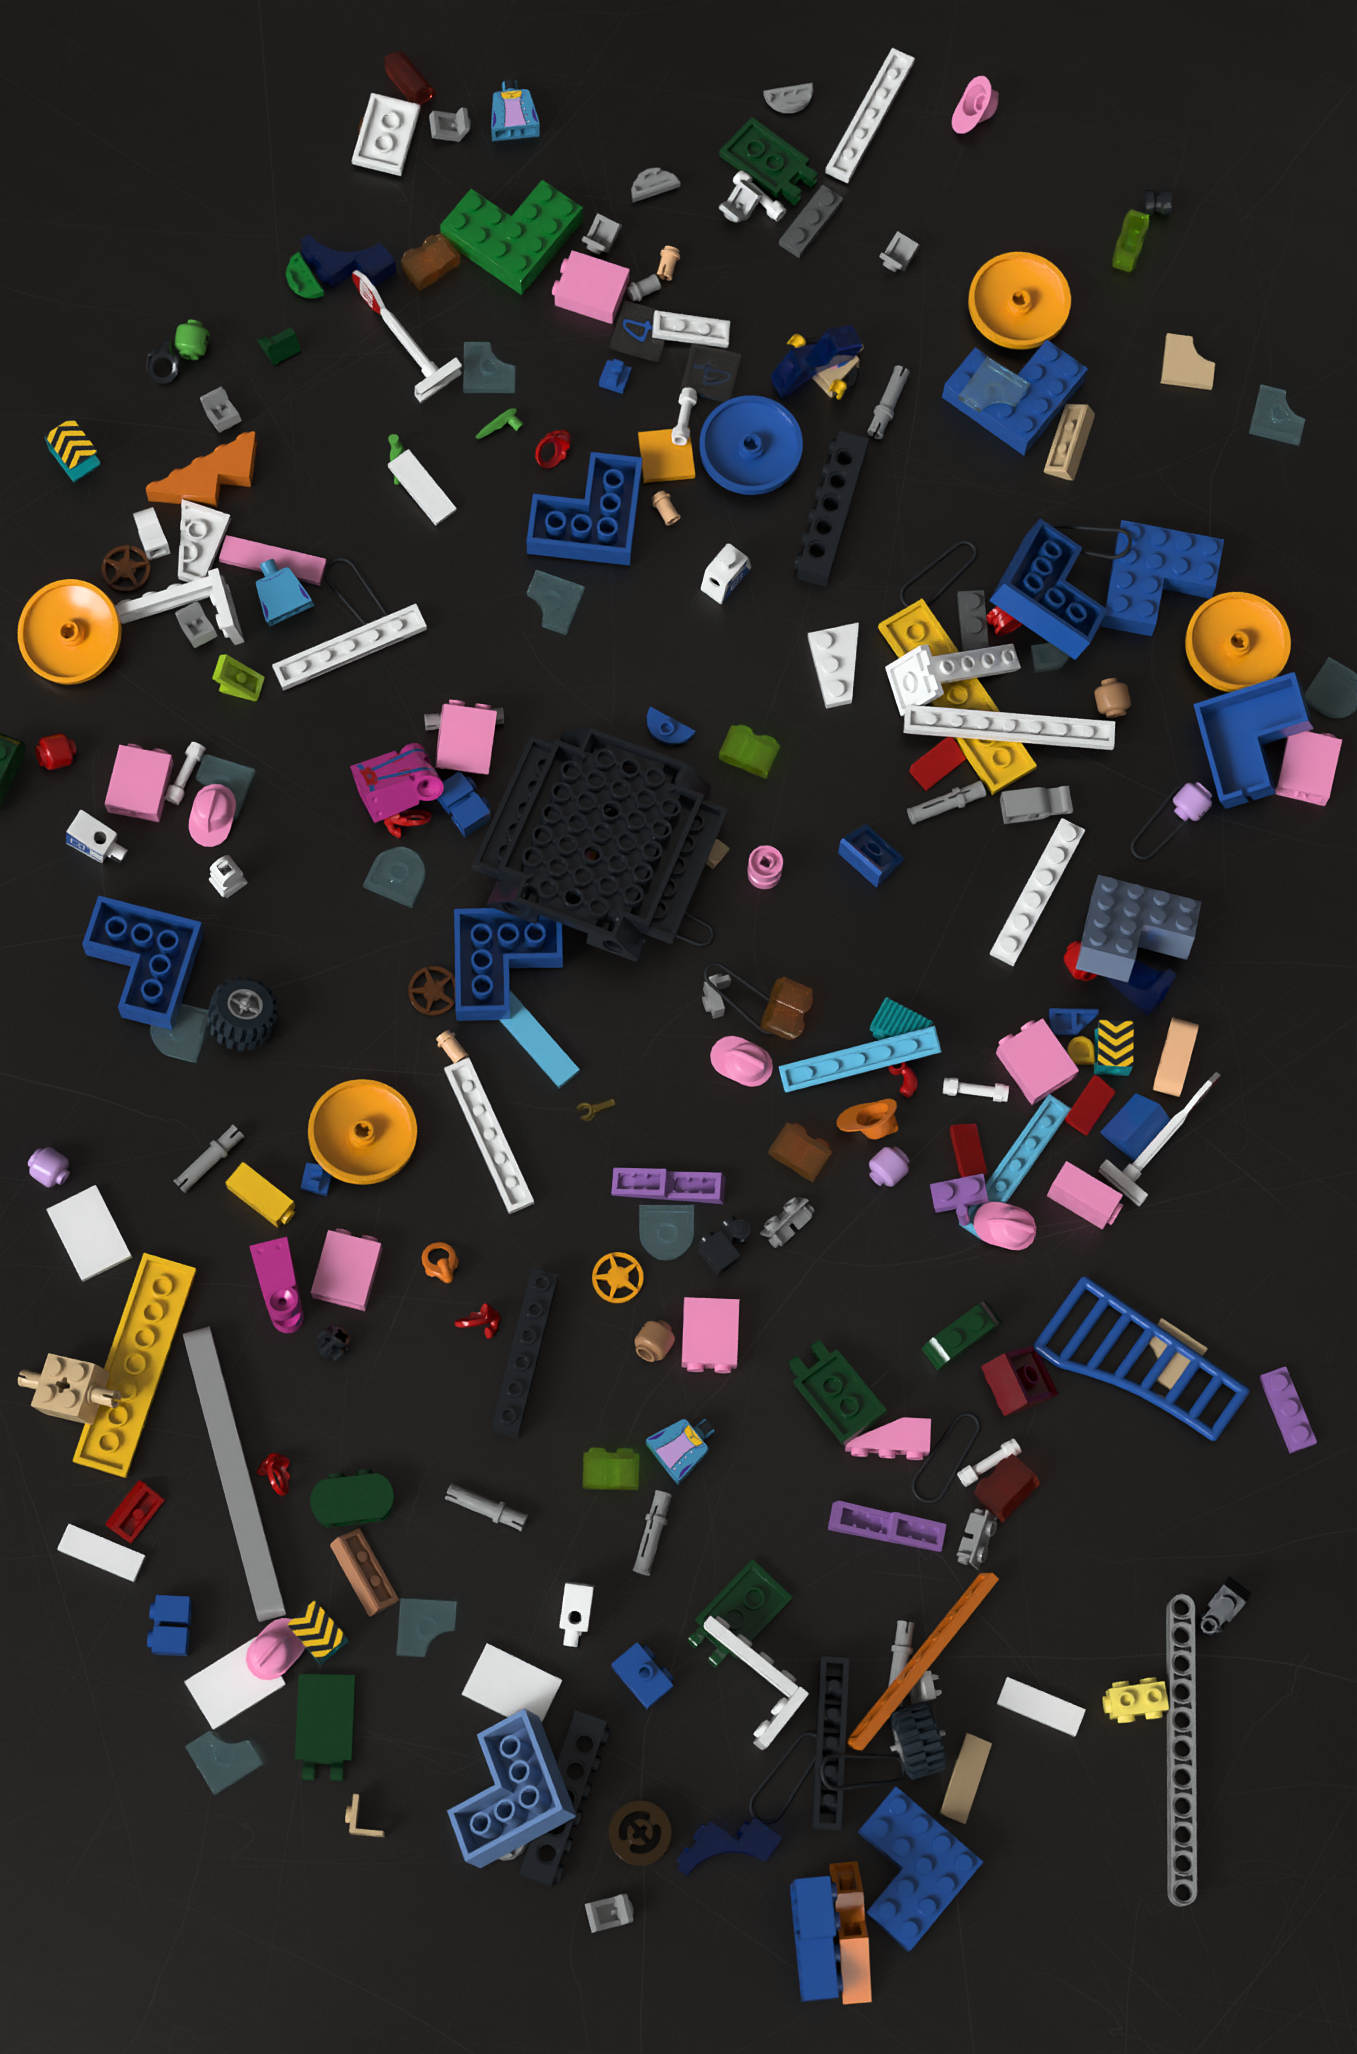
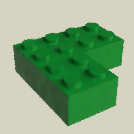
M541 180L512 216L470 189L440 225L441 240L522 295L583 222V207L543 180Z

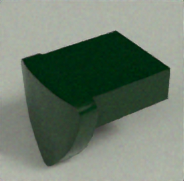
M291 327L269 339L266 336L257 339L264 353L274 366L301 351L296 334Z

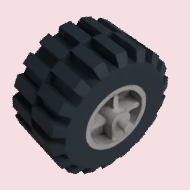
M236 977L235 981L228 979L224 985L220 984L212 995L207 1014V1025L211 1028V1035L213 1037L218 1036L217 1042L220 1044L226 1043V1047L229 1049L238 1047V1051H244L246 1047L249 1050H253L256 1045L262 1046L273 1032L278 1013L277 999L275 995L271 996L272 990L269 987L264 988V983L261 981L253 982V978L247 977V980H242V977Z
M922 1701L894 1710L890 1715V1725L895 1745L890 1746L891 1751L897 1750L906 1774L914 1780L945 1770L946 1756L941 1736L946 1734L945 1730H938L929 1706Z

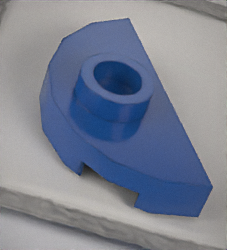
M652 707L649 708L647 727L651 736L660 744L673 746L684 742L687 743L695 735L696 731Z

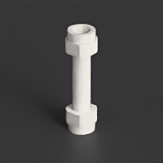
M743 170L738 172L733 182L737 185L740 180L744 179L763 195L759 203L767 209V215L770 218L779 221L786 213L783 205L778 200L773 202L752 182V177L748 173H745Z
M684 388L679 397V404H681L677 426L673 428L671 435L672 442L676 445H685L687 439H689L690 429L687 427L690 412L697 402V392L693 388Z
M191 742L190 746H188L185 752L187 758L174 785H169L164 798L167 801L179 805L180 801H182L185 795L183 789L196 762H201L206 750L204 746L196 742Z
M944 1078L943 1094L956 1096L957 1093L993 1097V1101L1007 1102L1009 1086L996 1083L995 1087L958 1082V1078Z
M1012 1438L1002 1444L1000 1450L973 1467L968 1465L958 1472L957 1475L963 1485L967 1487L976 1482L979 1475L1007 1458L1011 1460L1022 1451L1018 1443Z

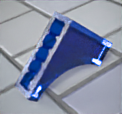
M1135 959L1128 982L1109 977L1105 978L1149 1016L1166 998L1177 975L1170 969L1167 971L1154 970Z

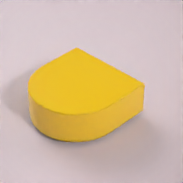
M1083 1036L1073 1038L1067 1047V1054L1075 1065H1093L1095 1063V1049L1092 1041Z

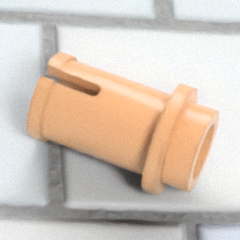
M665 246L664 250L660 252L662 258L656 276L662 280L667 276L666 280L671 281L676 261L680 259L677 248Z
M660 491L651 498L653 501L652 506L657 507L665 524L668 526L677 522L680 519V515L670 501V494Z
M446 1030L436 1039L439 1042L438 1047H442L453 1063L466 1059L469 1054L466 1053L456 1040V1034Z

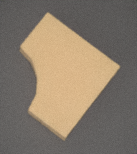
M1167 333L1161 383L1211 390L1213 387L1215 363L1205 360L1197 353L1193 346L1192 336Z
M1161 1318L1157 1324L1202 1356L1208 1348ZM1155 1336L1149 1342V1345L1154 1349L1157 1359L1168 1346ZM1176 1352L1157 1379V1382L1171 1390L1190 1360Z

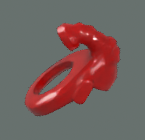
M567 430L553 431L540 441L536 449L535 458L541 467L553 468L561 460L566 459L567 450L571 444L570 432ZM552 442L555 445V454L549 461H544L541 457L542 448L545 444Z
M406 809L385 818L384 824L392 835L401 838V827L396 828L395 824L420 826L429 823L432 816L427 811ZM410 818H421V819H423V820H408V819H410Z
M484 1303L479 1313L472 1312L468 1317L455 1320V1326L465 1328L491 1323L490 1327L485 1328V1336L490 1339L497 1333L501 1317L498 1311L494 1310L490 1304Z
M274 1452L270 1453L261 1462L257 1469V1474L259 1476L268 1474L269 1481L275 1492L280 1496L287 1495L289 1492L288 1480L291 1477L286 1469L289 1466L290 1460L286 1455ZM273 1471H274V1473L276 1474V1476L278 1477V1480H279V1483H280V1488H279V1486H278L277 1483H276V1480H275L274 1475H273Z

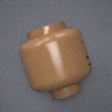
M1117 678L1101 681L1102 686L1098 687L1094 692L1098 712L1106 715V718L1125 715L1127 713L1126 710L1131 706L1127 684L1117 682Z
M662 1320L658 1322L647 1321L634 1339L637 1354L649 1362L662 1360L675 1342L671 1326Z

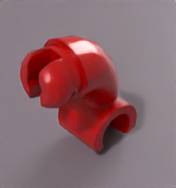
M905 1062L900 1063L902 1067L898 1069L892 1065L889 1066V1071L893 1075L903 1074L904 1076L900 1093L905 1097H912L918 1088V1080L913 1070Z

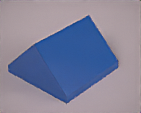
M867 824L843 837L838 854L876 888L905 859Z
M1136 1093L1100 1133L1134 1162L1171 1120L1160 1104Z

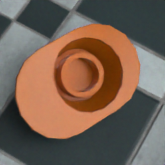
M884 1099L852 1106L839 1115L837 1126L840 1130L846 1132L861 1131L869 1139H880L898 1131V1123L894 1114L897 1109V1103L893 1099Z

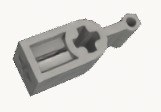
M1069 786L1050 789L1036 787L1004 791L1000 797L1004 824L1040 820L1050 815L1073 813Z

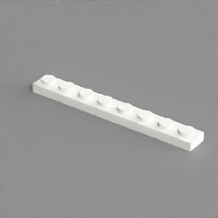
M906 705L904 733L1113 750L1115 722Z

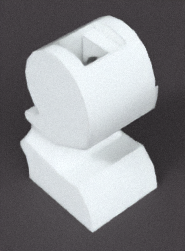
M229 855L219 858L210 867L211 877L209 881L222 897L228 898L248 884L247 880L243 877V872Z

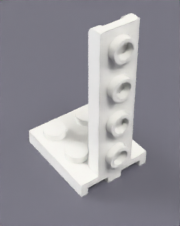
M218 568L208 571V577L198 576L192 582L173 584L166 590L148 592L141 598L122 600L116 605L121 624H125L210 597L213 606L216 605L219 613L216 614V620L220 630H223L225 638L230 637L234 645L244 642L229 585L225 583L224 577L220 576Z
M927 644L915 648L885 668L900 715L904 716L906 705L924 706L943 695L944 692L941 686L943 683L1013 672L1021 667L1013 644L933 657Z
M710 1616L704 1623V1629L788 1697V1699L784 1697L780 1699L772 1709L771 1713L774 1714V1717L770 1722L766 1719L754 1732L757 1738L753 1743L763 1750L769 1746L809 1693L802 1687L795 1685L796 1679L783 1669L779 1672L772 1666L774 1661L763 1652H760L758 1655L750 1648L752 1643L741 1634L736 1637L728 1630L730 1625L719 1616L715 1619Z

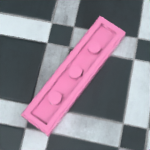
M228 535L225 536L219 556V561L222 563L262 572L260 564L274 559L279 570L289 567L298 581L319 586L327 563L324 558Z

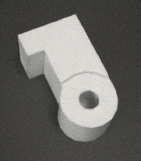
M151 507L133 513L147 558L152 560L170 554L167 540L154 508Z

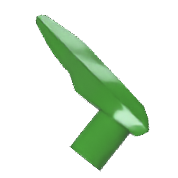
M516 408L508 409L485 426L476 435V438H482L494 430L502 428L507 422L516 431L524 423L515 416Z
M392 434L388 438L391 445L390 462L405 452L396 434ZM394 475V484L398 485L400 481Z

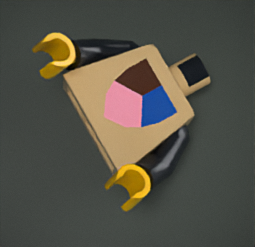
M794 334L787 342L788 345L795 346L792 351L793 354L797 355L800 351H803L801 353L800 365L830 398L837 394L836 398L840 400L843 394L855 388L860 373L858 369L860 360L856 355L864 349L862 342L857 337H853L845 344L838 335L804 338L799 334Z

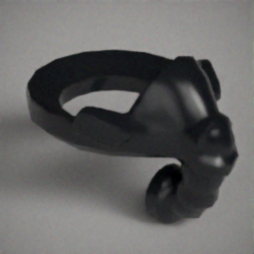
M166 338L161 346L153 349L148 354L146 363L148 376L159 384L173 381L179 372L180 360L173 349L171 338ZM165 357L171 361L173 370L169 376L159 377L154 373L153 363L157 358Z

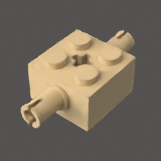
M48 1353L42 1374L23 1369L20 1375L26 1376L27 1379L18 1377L19 1386L36 1389L31 1403L32 1407L46 1415L93 1425L100 1404L116 1408L119 1402H115L113 1399L121 1400L120 1391L105 1388L110 1375L108 1371L96 1364Z

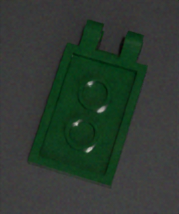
M753 117L719 151L720 157L739 171L743 170L745 173H748L755 183L775 198H778L782 193L787 201L794 206L802 199L799 196L801 190L795 186L800 179L810 189L818 183V180L815 179L818 176L817 172L808 167L809 158Z
M817 1340L810 1347L812 1348L811 1352L819 1360L809 1368L804 1365L798 1356H795L788 1362L791 1365L790 1369L798 1377L793 1382L841 1444L845 1446L887 1415V1409L838 1349L830 1354L823 1343Z
M752 1559L695 1619L700 1627L688 1638L687 1642L696 1649L705 1638L709 1639L718 1649L707 1661L716 1669L728 1654L735 1659L738 1656L704 1629V1623L710 1616L714 1619L717 1616L721 1617L730 1625L728 1630L736 1637L741 1634L752 1642L793 1597Z
M299 1674L295 1760H303V1780L315 1781V1764H331V1781H343L344 1761H352L355 1675Z

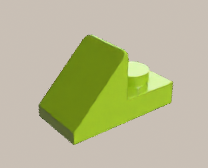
M225 654L220 655L212 679L221 684L219 691L222 693L257 701L265 677Z

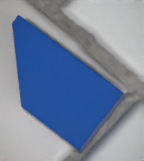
M1050 1008L1049 1028L1055 1037H1076L1098 1016L1099 1009Z

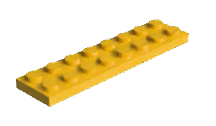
M920 599L878 625L879 630L898 658L921 645L927 644L929 645L932 657L959 652L923 599ZM977 678L941 684L944 694L930 702L932 707L1000 712ZM953 737L992 795L1034 771L1037 767L1021 742Z
M143 1254L104 1370L110 1373L105 1388L120 1391L121 1400L113 1399V1401L119 1402L116 1408L99 1405L93 1425L85 1424L73 1458L74 1463L127 1478L197 1272L196 1268L150 1254Z

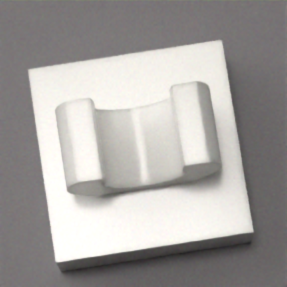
M926 1671L909 1692L912 1705L936 1699V1696L942 1693L941 1690L935 1691L933 1681L939 1679L938 1675H931V1671Z

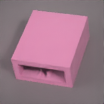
M572 250L569 259L565 258L562 263L560 273L563 274L560 281L556 280L552 289V295H555V306L613 324L629 283L630 269Z
M449 700V704H443L434 768L488 775L497 711H491V706L485 704H475V708L465 707V702Z
M1310 730L1286 737L1275 785L1276 794L1325 806L1330 797L1342 740L1329 733L1316 734L1310 732Z
M136 744L119 745L105 800L107 811L109 813L160 822L165 801L164 797L174 765L172 756L167 751L161 749L149 751Z
M1043 1018L1038 1022L1031 1020L1021 1027L1022 1032L1016 1036L1009 1034L999 1041L1000 1046H998L996 1051L997 1056L1031 1105H1034L1048 1096V1094L1053 1093L1075 1079L1079 1072Z
M1067 1161L1047 1194L1049 1198L1102 1230L1106 1223L1113 1224L1123 1207L1119 1203L1123 1196L1122 1194Z
M336 1229L335 1232L328 1230L311 1290L312 1298L366 1311L383 1250L382 1245L378 1243L377 1238L362 1235V1238L351 1236L352 1233L344 1229Z
M684 1297L682 1367H687V1371L703 1372L704 1368L715 1369L716 1373H731V1369L737 1368L739 1299Z

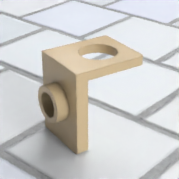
M353 1794L352 1806H347L345 1823H350L349 1833L353 1835L385 1837L384 1831L357 1829L361 1796Z

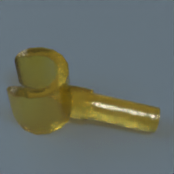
M613 1099L592 1106L588 1103H581L577 1106V1110L589 1108V1113L580 1117L584 1121H589L593 1118L594 1113L611 1107L615 1103Z

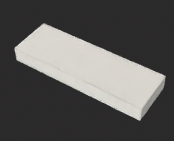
M656 310L654 312L652 338L727 348L729 345L730 321Z
M409 449L388 464V468L435 526L456 512L457 508Z
M68 1524L57 1548L60 1552L134 1583L146 1558L143 1554L71 1524Z
M1009 1677L1006 1678L997 1701V1705L1074 1737L1077 1734L1086 1710Z

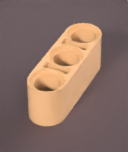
M1172 1018L1153 1090L1176 1097L1180 1096L1199 1024Z

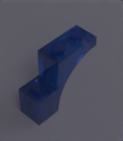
M309 234L301 239L302 250L300 252L302 257L308 264L312 262L317 268L316 273L323 282L327 281L332 288L351 276L356 270L364 274L374 287L397 272L396 261L381 243L362 251L341 252L321 245Z
M848 325L827 329L817 344L791 348L770 376L780 397L790 396L796 388L814 375L832 366L853 360L863 347L853 326Z
M754 1818L751 1823L747 1820L737 1832V1835L741 1837L737 1841L710 1821L707 1827L701 1824L692 1837L696 1840L691 1850L685 1847L676 1860L680 1864L677 1871L687 1877L702 1861L722 1853L747 1854L766 1863L782 1837Z

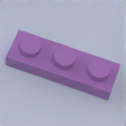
M1286 1366L1261 1375L1259 1379L1290 1454L1317 1444Z

